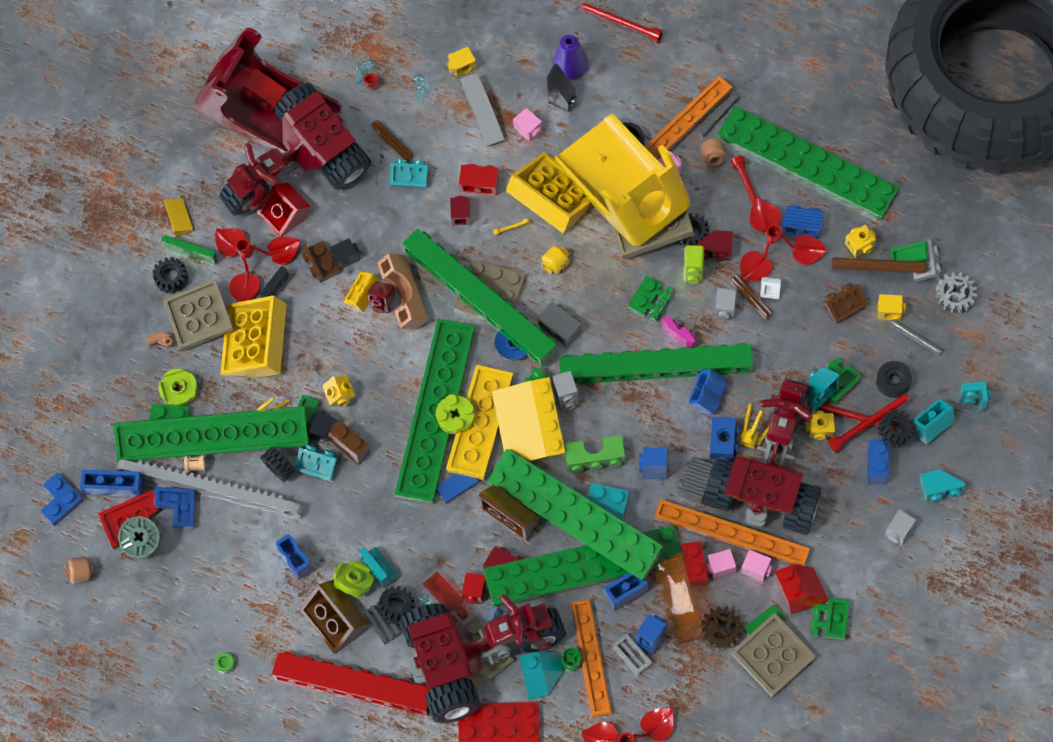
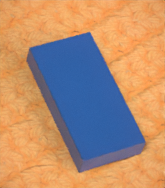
M455 474L437 485L436 490L447 504L479 484L477 478Z

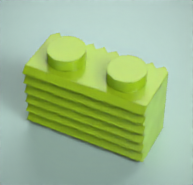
M687 245L685 247V282L690 284L703 282V246Z

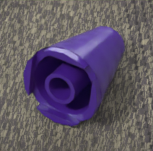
M574 35L562 37L553 56L552 66L554 63L558 64L569 80H573L576 77L580 78L586 73L589 66L587 54Z

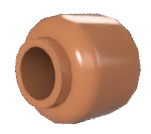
M711 138L701 145L702 158L707 165L718 166L726 159L725 146L720 139Z
M86 557L71 558L64 566L66 579L70 580L73 584L88 582L91 574H94L93 562L89 563Z

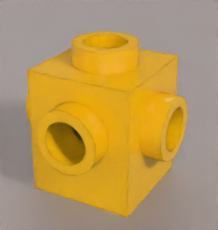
M866 225L856 227L850 234L846 235L845 244L853 256L857 258L862 254L870 253L874 249L876 235Z
M333 376L322 385L330 406L344 407L355 397L348 376Z
M815 411L812 413V420H805V431L809 432V438L824 440L826 437H833L835 433L833 413Z

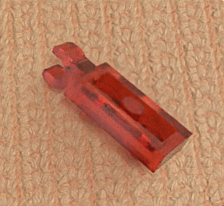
M438 571L422 583L423 587L438 603L447 606L449 613L454 610L462 621L468 617V612L460 605L463 602V598Z

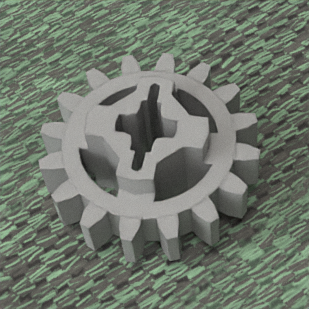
M952 272L951 277L945 274L944 280H939V285L936 286L935 290L937 291L935 297L940 298L938 304H944V310L948 307L951 308V313L954 312V309H957L958 313H961L962 308L967 311L969 305L973 306L974 300L977 298V287H973L975 281H968L969 276L967 275L964 278L961 272L958 276H955V273ZM967 291H968V292H969V296H968V298L966 299V295H965V294H966Z

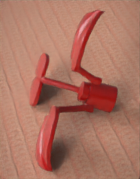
M758 197L750 211V224L757 232L766 230L768 241L763 256L757 251H750L742 257L740 262L741 278L745 281L753 282L762 280V277H767L772 270V262L766 259L770 244H777L781 240H784L790 248L794 249L793 258L802 265L815 263L826 254V248L818 239L809 235L796 237L795 245H792L786 236L782 235V230L778 226L781 220L779 209Z
M216 228L215 242L220 254L231 258L238 252L244 263L246 275H236L229 284V291L237 303L251 300L260 289V280L256 275H250L246 261L247 258L253 255L254 250L271 256L275 264L284 265L294 259L300 246V241L296 238L278 237L268 244L270 252H266L256 247L255 244L251 245L246 239L244 232L240 229Z
M658 708L645 714L640 722V727L646 732L645 734L635 733L632 735L629 732H624L618 738L617 729L608 722L597 723L583 730L581 734L584 742H637V738H645L649 735L653 741L661 742L667 740L673 733L674 711L671 708Z

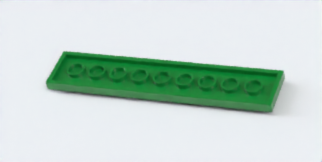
M737 106L733 107L717 133V138L881 220L899 191L898 186Z
M437 319L394 494L395 497L429 504L434 502L450 433L440 428L436 420V408L448 395L459 396L475 325ZM453 411V412H451V414H452V417H451V418H454L455 412Z
M305 406L113 423L117 462L119 460L133 461L269 449L271 446L283 448L309 445Z
M508 448L487 481L498 488L500 486L507 490L510 497L520 499L521 504L642 581H645L665 548Z
M674 525L642 532L665 547L651 571L684 563ZM587 545L483 569L493 608L504 605L500 600V596L503 594L507 595L513 603L616 580L629 573Z

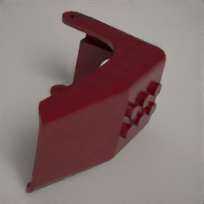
M246 28L221 53L198 93L194 105L200 113L244 138L270 149L278 148L281 153H284L288 149L283 144V122L275 114L274 110L272 112L269 109L265 110L254 99H248L244 92H242V89L255 69H258L287 89L285 95L304 83L262 60L255 51V47L260 42L262 36L256 30ZM318 91L333 113L341 114V103Z

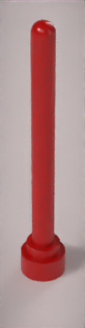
M583 3L581 6L587 12L647 35L650 41L657 44L663 36V30L657 27L649 29L587 3Z
M743 155L736 156L730 160V164L739 173L753 205L758 197L745 170L746 160Z
M903 394L840 437H831L827 440L829 446L834 453H837L842 449L846 441L883 418L889 411H893L907 402L909 395Z
M824 403L817 409L861 422L870 417ZM881 419L872 425L879 426L878 423L881 421ZM891 424L892 428L897 431V426Z

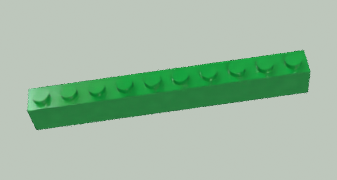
M417 228L402 243L403 251L540 367H543L557 352L556 341L550 335L546 336L543 334L542 329L535 323L531 324L524 313H518L512 303L500 298V294L495 289L488 288L482 278H476L469 267L466 265L463 267L458 263L459 260L453 254L449 255L445 252V248L440 243L433 242L427 232H421Z
M738 343L734 346L720 344L716 347L704 345L697 348L680 347L674 350L661 348L658 351L643 349L639 352L622 351L613 354L612 352H603L598 355L585 353L582 356L567 354L559 357L560 374L571 371L575 385L698 377L699 373L706 369H711L718 375L752 373L753 371L751 344L746 345L745 343Z

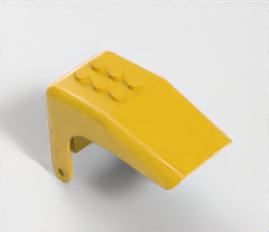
M613 114L607 116L597 126L554 157L594 207L633 246L643 245L690 207V198L668 150L663 145L658 147L666 165L665 168Z

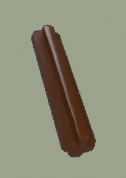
M375 120L371 124V128L403 159L409 161L413 158V152L379 120Z
M735 274L730 279V283L764 319L767 320L773 315V311L738 274Z

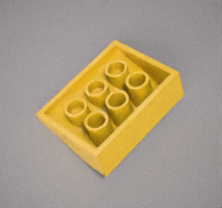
M545 152L512 174L506 192L562 233L573 227L593 205L559 163Z
M275 296L228 304L227 311L234 330L224 334L220 375L266 377L280 374L287 308L285 302Z
M550 377L492 391L504 452L508 448L529 462L565 455Z

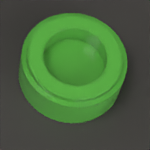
M221 653L215 658V667L220 673H230L235 667V660L231 654Z

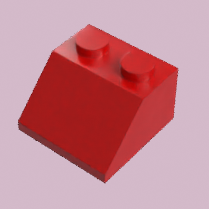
M288 182L272 186L257 213L280 237H283L303 221L311 206Z
M792 564L775 571L777 584L791 615L828 601V597L814 567Z

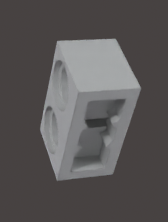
M571 371L552 376L553 391L560 411H569L578 406V391Z

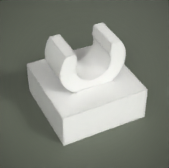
M762 277L760 297L779 299L781 279Z

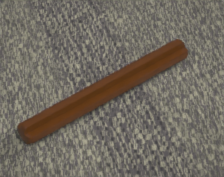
M833 257L831 262L832 268L926 272V263L918 261Z

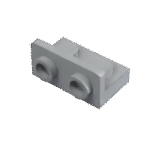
M931 239L925 240L928 242L930 259L925 261L926 272L913 273L916 282L933 277L937 280L942 279L943 266L939 259L941 250L939 245L935 244Z

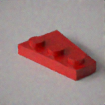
M152 490L98 513L113 550L119 545L118 534L125 521L139 516L149 519L160 509L154 508V493Z

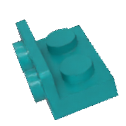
M396 159L395 162L390 164L389 185L427 187L429 165H425V161L414 160V164H410L405 159Z
M986 382L963 383L958 395L959 403L973 405L978 402L980 412H984L985 407L988 406V400L991 399L990 388H986Z
M310 444L300 447L294 467L295 470L331 481L336 463L340 460V457L335 455L336 452L330 450L319 451L317 446Z
M363 547L358 551L360 559L370 569V572L383 588L398 578L397 572L377 547H373L369 551Z

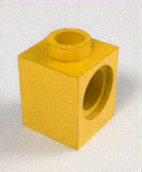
M469 47L448 55L449 62L447 66L451 73L454 72L457 78L477 70L476 60Z
M879 294L877 319H895L900 321L901 315L905 314L906 302H902V295Z

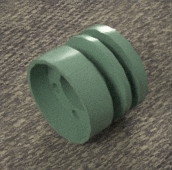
M141 516L132 517L125 521L119 530V545L128 557L136 560L147 559L159 547V530L155 523L148 518ZM136 533H138L139 535L142 533L144 534L142 537V542H140L139 540L136 542L134 541L136 538Z

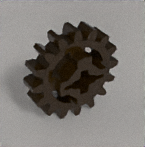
M718 606L717 611L711 608L710 615L704 614L705 620H701V625L704 627L700 628V632L706 633L703 636V640L709 639V646L714 643L716 644V649H718L720 645H723L724 650H726L727 644L734 647V640L736 642L740 641L738 635H743V630L739 628H742L744 624L739 622L741 620L740 615L735 616V609L729 612L728 606L724 610H721V607ZM712 620L714 626H712L711 629H709L708 626ZM719 625L725 627V630H723L722 628L718 629ZM735 626V632L731 635L730 629Z

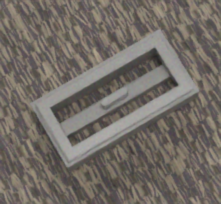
M628 633L612 645V648L637 677L641 672H644L653 665V662ZM625 640L629 642V644L646 662L644 665L636 657V655L629 649V647L624 643ZM619 645H621L623 649L629 654V656L635 661V663L640 667L639 669L636 668V666L618 647Z

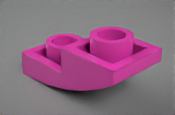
M669 315L662 318V327L675 341L684 347L695 348L697 339L692 331H688L686 326L680 329L676 320H672Z

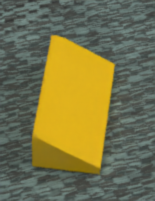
M183 198L164 200L175 236L193 232Z
M361 271L343 303L364 312L369 304L368 290L375 281H381L375 274Z

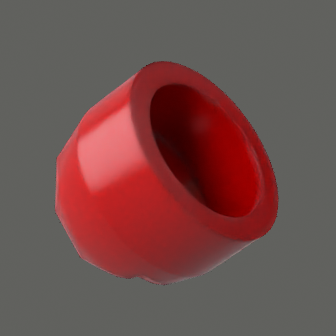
M369 73L364 76V85L367 89L372 90L378 86L379 81L376 74Z

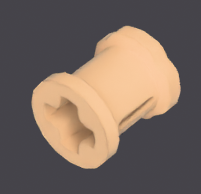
M205 455L191 458L184 456L186 473L196 470L205 472Z

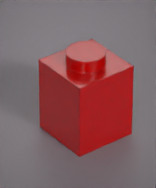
M466 572L462 599L467 604H482L486 587L484 575Z

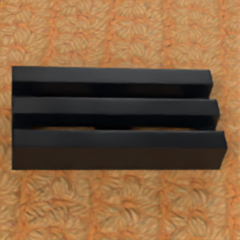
M281 266L260 292V298L276 295L289 278L288 270L285 267Z

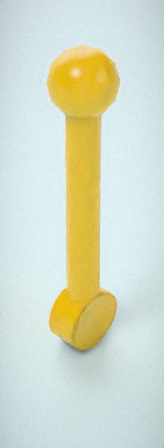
M528 218L507 227L495 228L493 234L499 235L500 232L522 225H529L531 221Z

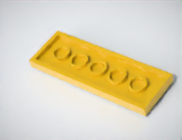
M476 365L466 398L473 405L474 422L468 430L457 432L446 472L484 480L499 429L492 391L510 387L514 376L512 372Z

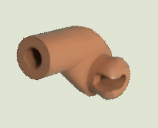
M162 331L146 337L149 346L159 343L169 347L174 343L173 337Z

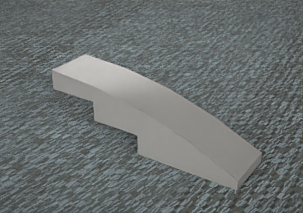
M475 73L461 78L460 82L478 128L481 130L486 147L504 141L498 121L478 74Z

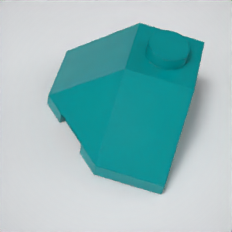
M821 367L819 370L815 369L809 375V405L811 407V414L839 388L840 375L838 373Z
M535 652L519 656L529 700L549 696L554 685L563 674L559 653Z

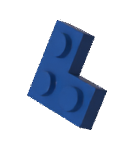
M57 472L43 484L44 488L54 499L40 511L55 526L82 503L83 499Z
M155 487L154 508L173 509L172 528L192 529L195 490Z

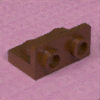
M324 240L308 248L306 244L302 245L304 252L301 255L305 263H310L311 268L309 270L313 278L317 277L321 283L340 274V270Z
M848 283L842 286V291L837 294L832 292L824 297L826 300L821 302V304L826 306L834 323L841 321L868 305L858 284L852 285Z

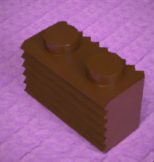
M339 421L329 432L330 442L358 465L370 454L368 442H365L357 433L351 431V428H348L342 421Z

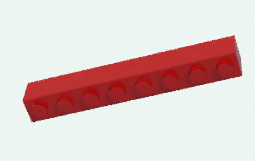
M284 651V653L278 652L272 671L274 680L428 716L429 708L425 696L430 690L427 684H411L409 680L402 678L394 680L386 674H380V676L373 675L369 670L361 669V671H357L348 665L340 667L327 660L322 662L315 661L310 656H303L302 658L289 651Z

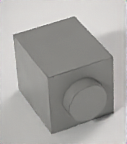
M717 288L715 317L725 320L734 318L736 290Z
M899 509L888 525L885 535L892 542L903 544L915 526L916 519Z

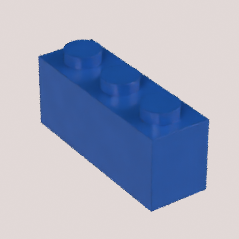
M82 470L80 489L84 495L137 497L142 494L144 478L140 472Z

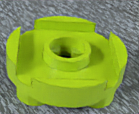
M172 369L164 374V378L158 386L160 396L168 405L185 406L196 399L198 386L195 377L190 372L188 373L184 369ZM176 384L183 386L181 391L173 390L176 388Z
M450 394L436 408V420L440 428L447 433L457 434V432H464L474 422L473 405L465 397ZM458 411V414L460 416H455L454 418H451V412Z
M350 561L343 564L344 562L340 563L334 572V587L356 598L362 597L363 594L371 589L374 578L369 573L370 569L357 561Z

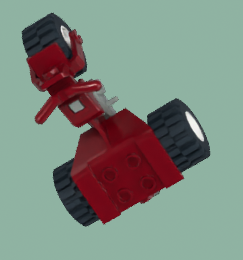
M311 83L295 87L284 95L275 107V114L283 122V144L288 151L281 153L278 148L271 149L255 160L251 144L246 143L244 145L249 165L242 163L235 167L232 176L227 180V184L219 194V198L233 216L244 214L250 210L253 211L255 207L258 208L261 205L260 202L267 196L270 190L267 182L272 185L283 183L287 180V176L290 173L297 177L298 174L295 170L300 166L304 171L322 167V174L335 190L351 185L370 167L371 159L360 145L356 143L355 138L349 132L348 123L340 113H333Z
M785 379L778 396L772 394L770 399L759 402L760 407L763 408L775 407L765 439V443L768 444L767 448L757 447L758 450L766 452L764 459L754 456L736 455L735 461L730 462L717 458L713 463L703 498L705 506L727 512L735 498L748 503L745 521L749 525L763 527L770 509L785 512L783 520L784 529L804 535L810 532L818 508L821 488L802 483L803 473L783 465L785 458L795 459L794 456L786 454L787 450H792L794 439H791L793 431L796 432L802 418L808 421L813 418L810 413L811 407L807 404L810 390L809 385ZM778 453L781 454V457H778V458H777V461H779V464H778V463H775V460H776V457H777V454H778Z
M503 594L500 596V600L510 610L512 615H504L487 623L484 627L486 636L483 630L480 629L481 639L475 642L471 633L448 612L447 606L444 604L422 605L405 614L400 620V625L408 647L415 648L417 657L410 661L411 671L416 683L427 682L430 691L427 692L425 699L433 721L436 723H451L464 719L478 710L481 704L473 681L466 677H472L482 670V662L489 660L490 664L494 665V658L499 657V659L508 657L511 650L508 643L515 641L520 651L533 653L550 649L564 639L566 630L558 610L552 607L546 608L544 603L531 607L530 603L517 607L507 595Z

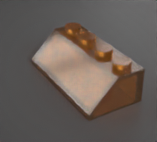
M678 553L660 563L655 576L657 583L662 584L663 590L660 593L663 602H667L668 609H666L667 618L673 622L674 627H671L673 638H677L678 643L682 644L701 639L703 626L682 555Z

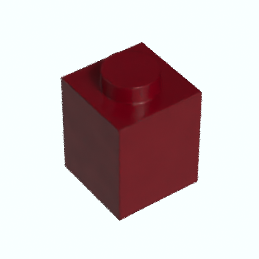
M456 196L455 198H450L452 226L471 225L469 197Z

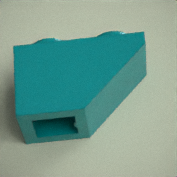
M940 469L920 474L919 483L926 502H938L948 496L951 498L958 497L964 492L965 483Z

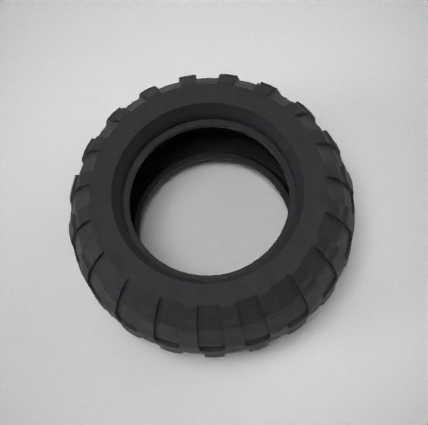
M906 0L901 6L897 19L890 31L885 71L888 78L889 95L895 109H899L901 120L909 133L914 134L923 141L924 148L932 154H940L952 160V164L964 169L967 166L984 169L985 173L995 174L999 173L1000 170L1015 169L1018 172L1026 171L1037 163L1053 160V80L1044 89L1027 98L1014 101L989 100L972 94L960 86L947 71L941 56L942 50L959 35L978 28L999 27L1016 31L1035 42L1046 54L1053 69V0Z

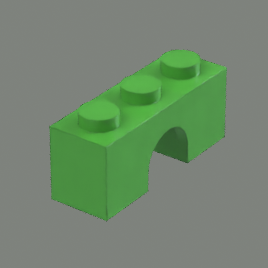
M622 435L602 438L603 448L596 454L587 452L583 441L564 443L568 472L579 473L584 469L599 470L604 466L619 467L624 464L625 453Z

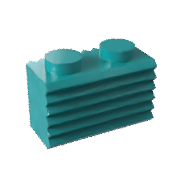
M941 398L932 403V405H929L927 410H924V412L918 414V417L913 419V424L916 425L914 429L916 430L915 436L927 444L955 421L952 406Z

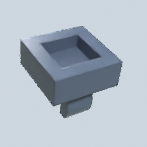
M491 603V605L486 606L489 612L487 616L483 615V618L491 622L507 615L509 609L505 606L493 608Z

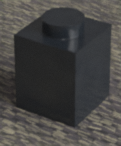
M350 238L329 247L339 270L359 261V248L356 243L352 244Z
M324 410L313 413L307 426L308 437L321 443L328 438L335 418L331 417L330 413Z

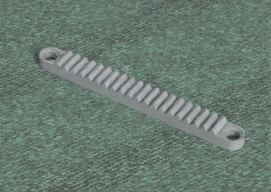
M119 460L116 469L117 471L140 472L144 480L179 489L195 490V493L290 517L300 518L303 506L284 500L282 495L276 498L274 493L269 496L266 491L261 494L260 490L256 492L252 488L246 490L245 486L239 489L238 484L232 487L230 482L224 485L222 480L217 483L214 478L211 481L208 477L202 479L201 475L195 478L193 473L188 476L186 471L180 474L178 469L173 472L170 467L166 470L164 466L158 468L157 464L151 467L149 462L143 464L142 460H139L137 463Z

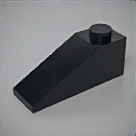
M554 63L547 76L548 104L569 112L571 106L574 107L578 99L576 88L560 66Z

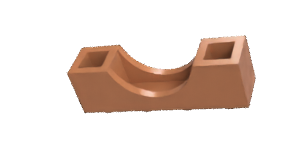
M388 253L377 264L383 280L393 285L400 296L401 306L395 311L398 324L401 329L417 330L428 321V317L405 255Z

